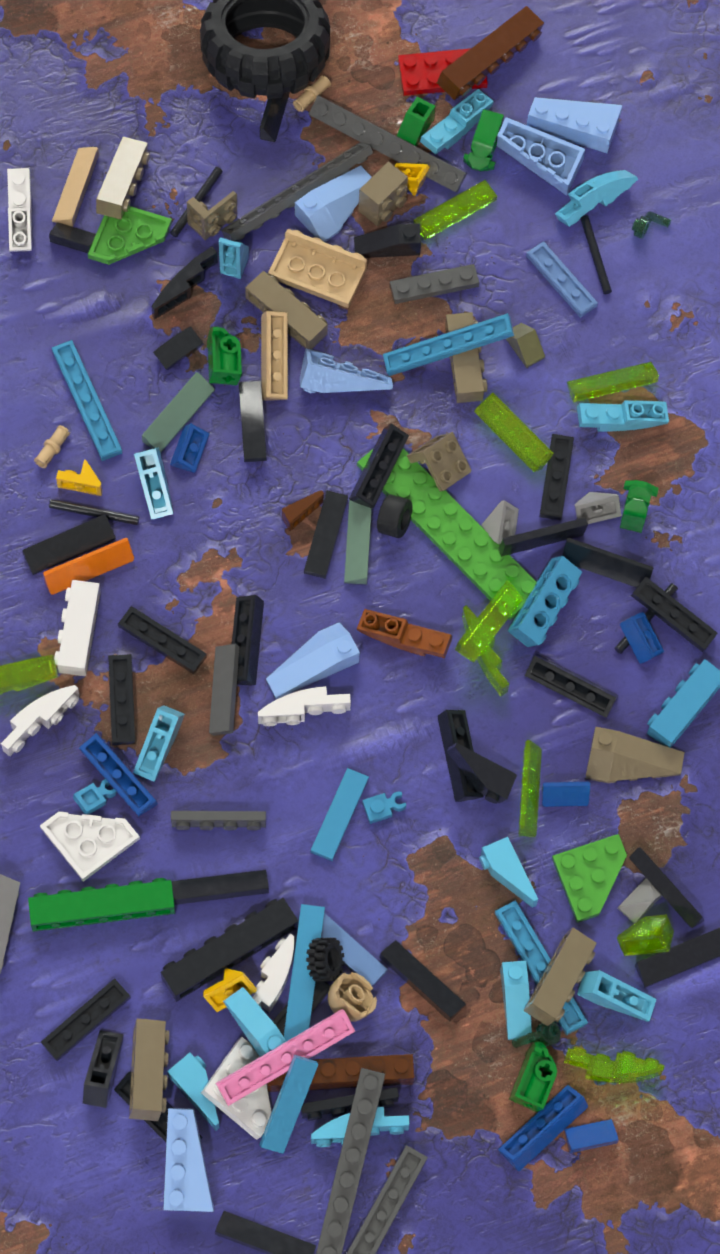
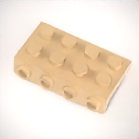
M287 229L285 239L268 275H273L283 284L349 308L367 270V259L359 253H351L338 245H330L319 238L306 236L298 230Z

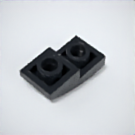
M190 326L165 342L153 353L164 368L169 370L184 357L188 358L203 346L204 343Z

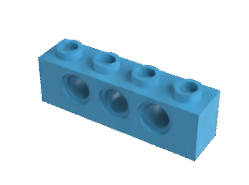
M564 556L551 558L534 589L508 629V632L527 647L542 644L547 637V630L556 622L559 610L567 604L569 600L568 595L579 584V577L582 571ZM556 581L559 583V589L557 588ZM545 599L548 601V607L545 604ZM534 617L537 619V625L534 622Z

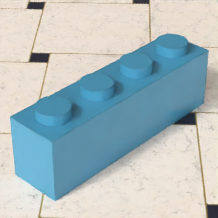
M705 659L700 665L696 663L689 672V679L686 682L682 680L675 689L677 692L673 698L668 697L661 706L663 709L659 715L655 713L648 721L649 729L647 734L661 745L671 748L720 689V670Z

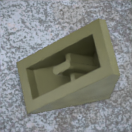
M523 323L512 327L514 336L506 338V340L526 368L545 358L534 328Z

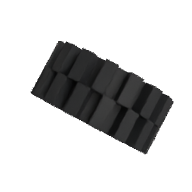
M316 938L311 940L312 943L308 945L310 949H307L306 952L309 955L306 958V962H309L307 970H311L309 972L310 977H313L312 979L316 982L335 981L340 976V973H343L344 969L342 966L345 961H342L344 953H341L343 947L342 945L339 946L340 941L336 940V938Z

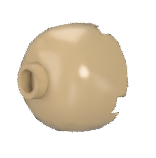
M354 972L350 975L346 973L341 974L330 986L328 992V1003L333 1013L335 1014L341 1009L345 1010L350 1022L362 1020L371 1014L376 1008L377 998L376 996L373 998L371 993L373 987L363 976Z

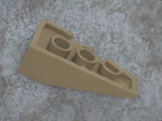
M595 727L585 779L604 783H616V781L621 780L634 781L639 778L681 775L685 752L620 731Z

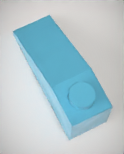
M220 238V273L241 279L249 259V247L241 242Z
M159 447L135 453L134 456L151 520L174 514Z
M165 705L157 708L133 771L134 774L153 782L156 781L176 739L185 716L184 713Z
M506 837L482 847L479 860L483 869H488L493 878L532 908L537 906L538 897L509 838Z
M526 961L502 962L500 973L508 1040L532 1038L531 1015L523 1011L530 999Z
M600 970L585 972L577 995L597 1005L647 1022L651 1019L656 1002L655 998Z
M244 987L223 1001L259 1057L287 1042L277 1026Z
M189 1052L167 1071L168 1077L214 1130L217 1131L220 1127L215 1105L201 1094L209 1082L206 1070L204 1069L206 1064L198 1055L194 1057Z

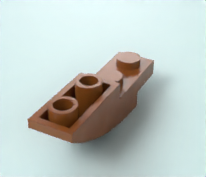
M364 609L357 626V631L373 639L424 657L426 654L445 658L453 639L451 634L408 624L407 619Z

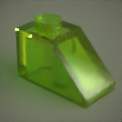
M667 914L646 916L619 934L617 941L624 956L669 952L674 930Z

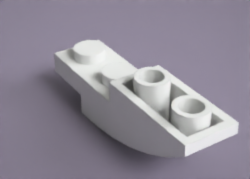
M29 168L7 169L9 251H32Z
M73 685L50 692L21 710L10 720L13 731L1 743L3 751L8 756H11L14 752L18 753L24 747L25 740L30 735L34 736L40 730L41 724L48 729L53 724L57 725L63 718V713L68 708H73L79 701L78 687Z
M326 686L300 690L283 696L258 712V724H263L264 726H275L277 723L297 725L300 722H305V713L310 715H320L323 712L342 714L350 711V694L327 695Z
M292 934L287 939L283 937L276 945L275 949L277 951L272 958L268 956L260 966L262 968L261 977L266 981L261 980L257 984V992H255L252 998L269 1013L277 1003L289 978L294 956V936Z

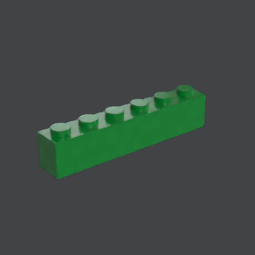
M157 878L150 883L133 881L125 886L109 884L101 889L85 887L77 892L61 890L53 895L37 893L33 897L28 898L30 922L33 932L175 914L171 880H166V878Z

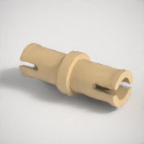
M322 75L313 85L307 86L304 89V93L293 102L295 109L303 112L312 102H315L318 95H321L331 86L330 80Z
M59 425L50 439L44 442L43 449L34 459V462L39 467L46 468L54 455L61 451V445L70 435L69 430L64 426Z

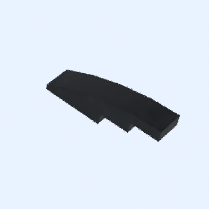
M213 246L189 262L164 287L151 306L154 319L191 298V288L204 281V271L218 263L217 252Z
M261 381L239 382L244 462L267 461Z

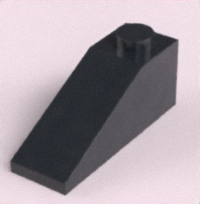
M420 223L397 224L354 237L355 253L361 254L364 258L420 255Z
M458 743L448 747V754L477 792L485 796L487 801L497 804L508 799L517 774Z
M99 1031L84 1082L82 1104L107 1108L124 1034Z

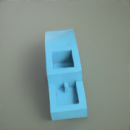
M477 89L453 107L449 116L422 135L420 142L434 154H437L444 148L449 149L480 120L483 109L489 110L494 101Z
M626 170L613 171L594 177L568 193L571 201L556 212L555 215L559 221L570 227L572 224L577 223L588 211L594 209L598 203L604 206L612 203L620 194L628 190L638 178Z
M624 400L622 404L579 403L577 406L579 427L597 428L598 432L637 430L660 426L669 422L667 404L661 401Z
M377 1107L370 1136L379 1135L380 1131H389L392 1135L403 1134L404 1130H409V1115L384 1116V1107ZM350 1113L331 1120L311 1134V1144H316L317 1147H330L331 1143H341L342 1146Z

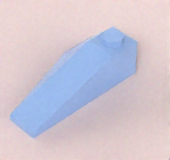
M361 165L311 190L295 202V216L316 238L326 243L341 231L343 224L352 215L354 208L359 203V189L372 177Z
M305 349L300 374V387L306 392L332 393L390 390L393 388L391 377L369 369H362L360 371L353 363L348 361L338 363L333 360L334 356Z
M336 623L318 631L270 674L266 681L275 699H278L359 663L360 652L350 633L340 623Z

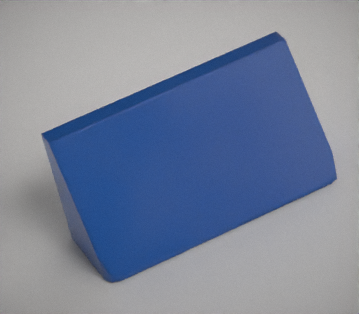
M192 423L186 425L182 430L170 465L195 473L210 433Z
M644 612L620 623V627L640 664L664 653Z
M544 782L541 790L542 806H588L590 782Z
M612 1119L564 1129L570 1153L613 1145L619 1141Z

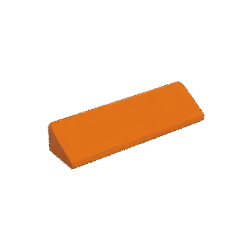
M123 538L44 571V581L50 594L54 595L66 590L67 587L70 588L72 580H90L134 561V556L128 538Z

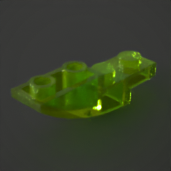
M579 1047L568 1048L563 1062L587 1069L584 1079L606 1083H633L661 1076L665 1066L659 1064L660 1062L656 1059H640L636 1057V1054L628 1051L617 1052L614 1061H612L607 1055H591L585 1049Z

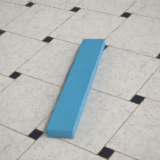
M507 313L385 353L383 357L387 374L392 376L512 337L514 332L510 316Z
M70 340L52 347L53 355L101 461L122 454L121 446L73 341Z
M515 900L496 910L494 914L522 961H526L527 970L537 985L551 959ZM573 997L568 1003L565 1002L563 1006L565 1012L558 1022L567 1036L586 1026L588 1022Z
M301 904L284 1029L286 1041L310 1027L315 981L309 975L311 970H307L309 962H306V958L309 955L306 952L307 949H310L308 945L312 943L311 940L321 938L325 907Z

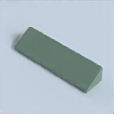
M196 372L142 434V442L152 449L159 447L161 454L212 395L215 389L201 374Z
M349 500L344 583L367 585L371 508Z

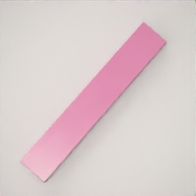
M341 1009L215 1084L224 1101L229 1106L286 1073L294 1055L309 1059L354 1033L355 1030L345 1010Z

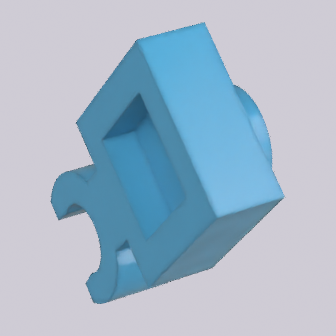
M104 779L100 787L97 788L92 783L73 795V799L84 814L89 815L106 805L105 798H113L117 792L115 789L107 790L105 787L110 784Z
M402 792L393 793L389 799L383 793L362 800L369 823L372 824L391 818V810H405L406 803L397 804L395 802L396 799L402 797Z

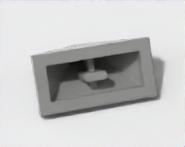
M589 492L574 504L576 519L586 518L588 524L622 516L618 494Z
M505 500L501 501L481 526L493 541L500 545L503 538L515 535L519 509Z
M646 878L617 909L631 922L636 924L662 895Z

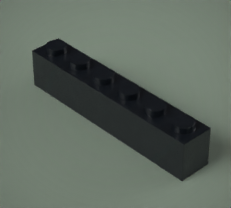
M285 899L271 900L262 911L258 913L254 911L244 918V922L239 925L236 923L232 924L224 930L225 933L221 936H213L207 939L203 947L198 950L193 948L183 955L184 958L180 961H172L163 967V971L160 972L161 979L175 1001L181 1000L224 973V969L235 967L297 929L299 921Z

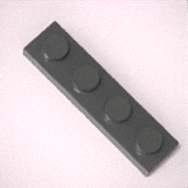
M471 264L390 281L389 286L394 304L476 288L479 287L480 282L475 265Z
M171 811V825L178 830H188L190 827H200L201 830H212L214 827L236 830L237 827H247L248 830L255 831L260 830L261 827L266 828V811Z

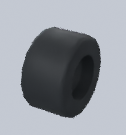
M391 494L388 495L379 510L377 519L378 532L395 538L404 536L411 521L413 508L411 500Z

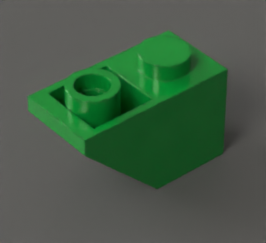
M416 97L405 114L397 136L417 146L421 136L426 133L435 119L436 106Z

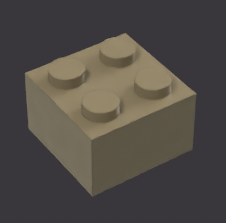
M388 161L359 189L358 211L377 227L383 221L387 222L392 216L393 211L397 207L401 208L407 201L408 176Z

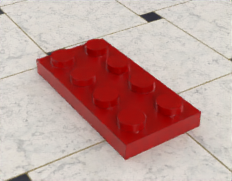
M471 48L398 55L403 96L445 92L437 84L441 72ZM487 76L480 85H473L472 89L487 88Z

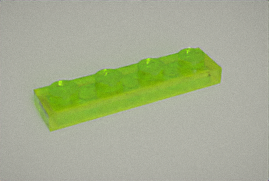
M484 180L413 220V224L420 223V234L426 240L496 201L497 195L487 181Z

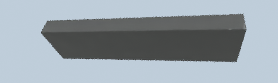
M237 644L215 647L209 734L213 736L233 733L239 646Z

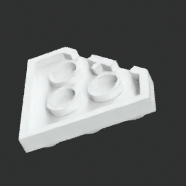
M58 812L40 825L41 830L83 882L140 840L139 835L127 820L123 818L110 819L95 815H73L67 812Z
M241 1037L236 1041L201 1094L257 1140L264 1133L272 1113L267 1085H263L228 1106L215 1084L259 1058L253 1046Z

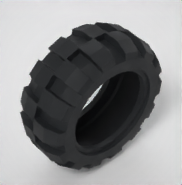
M213 0L208 5L201 19L200 42L202 59L208 71L216 78L220 85L229 91L237 89L241 96L255 99L256 95L267 96V99L282 98L283 93L286 92L295 94L305 89L309 81H315L329 58L330 23L328 15L319 0ZM262 27L281 29L296 37L289 44L273 49L251 48L235 40L243 32Z

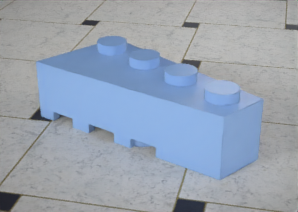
M535 97L528 114L527 126L559 139L608 153L620 120L623 105Z
M507 117L497 135V147L566 196L568 195L584 160V148Z
M168 1109L164 1210L214 1212L194 1109Z

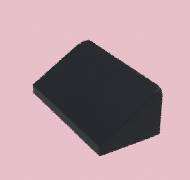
M57 222L50 231L49 239L52 243L89 253L96 234Z

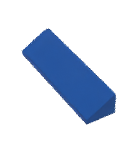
M97 733L79 747L80 751L138 817L158 804Z
M567 1085L545 1105L543 1110L533 1116L505 1142L498 1151L517 1171H521L588 1108L585 1098L570 1085Z

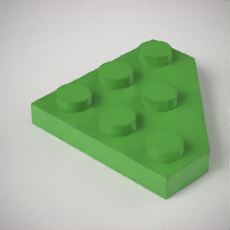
M131 206L128 212H124L121 220L104 215L89 250L88 259L110 265L162 243L167 237L172 225V219Z
M619 834L552 856L554 866L577 923L599 916L627 856Z

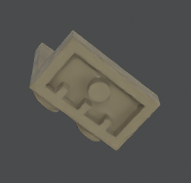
M232 191L210 210H208L203 202H198L192 197L187 201L188 224L204 240H207L210 236L217 235L224 225L232 223L237 217V194Z
M453 432L438 435L407 455L410 463L419 461L421 464L426 463L439 491L446 490L471 473V468Z

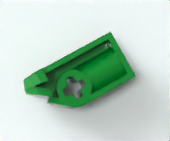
M483 109L471 144L472 152L469 155L464 154L463 161L471 169L480 172L494 170L495 162L491 160L497 145V135L503 124V114Z
M218 326L211 327L206 344L208 348L209 383L238 385L242 375L240 342L224 328Z
M625 480L623 489L629 491L620 528L642 533L651 496L657 497L659 488L644 481Z
M533 1042L526 1051L524 1062L509 1097V1100L535 1112L544 1109L557 1076L556 1064L543 1042ZM541 1068L544 1069L543 1073L546 1075L544 1077L541 1076L542 1072L539 1070Z

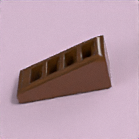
M322 490L282 508V520L289 531L293 530L323 503L324 493Z

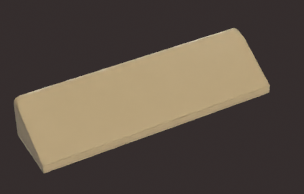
M97 147L78 148L52 222H58L71 227L74 226L99 157Z
M266 311L261 316V390L263 401L288 399V316L285 312Z

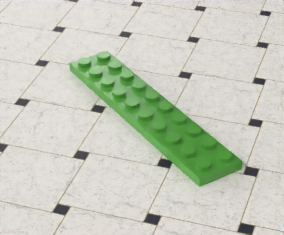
M403 448L382 492L386 496L391 494L411 500L413 505L411 521L509 620L513 619L519 613L537 582L510 555L501 557L498 551L500 545L493 541L489 534L446 490L439 491L433 477L418 462L410 463L407 457L409 453ZM373 449L357 462V466L362 471Z

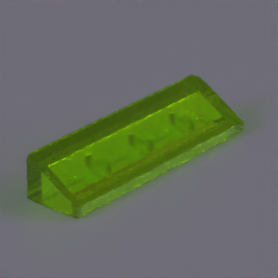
M647 362L568 381L567 386L572 401L577 402L656 383L659 375L652 362Z
M491 393L475 409L474 412L533 472L542 470L554 454L494 393Z
M508 580L505 582L457 643L455 650L473 663L524 599Z
M531 740L525 741L518 830L519 836L536 837L542 756L541 748Z

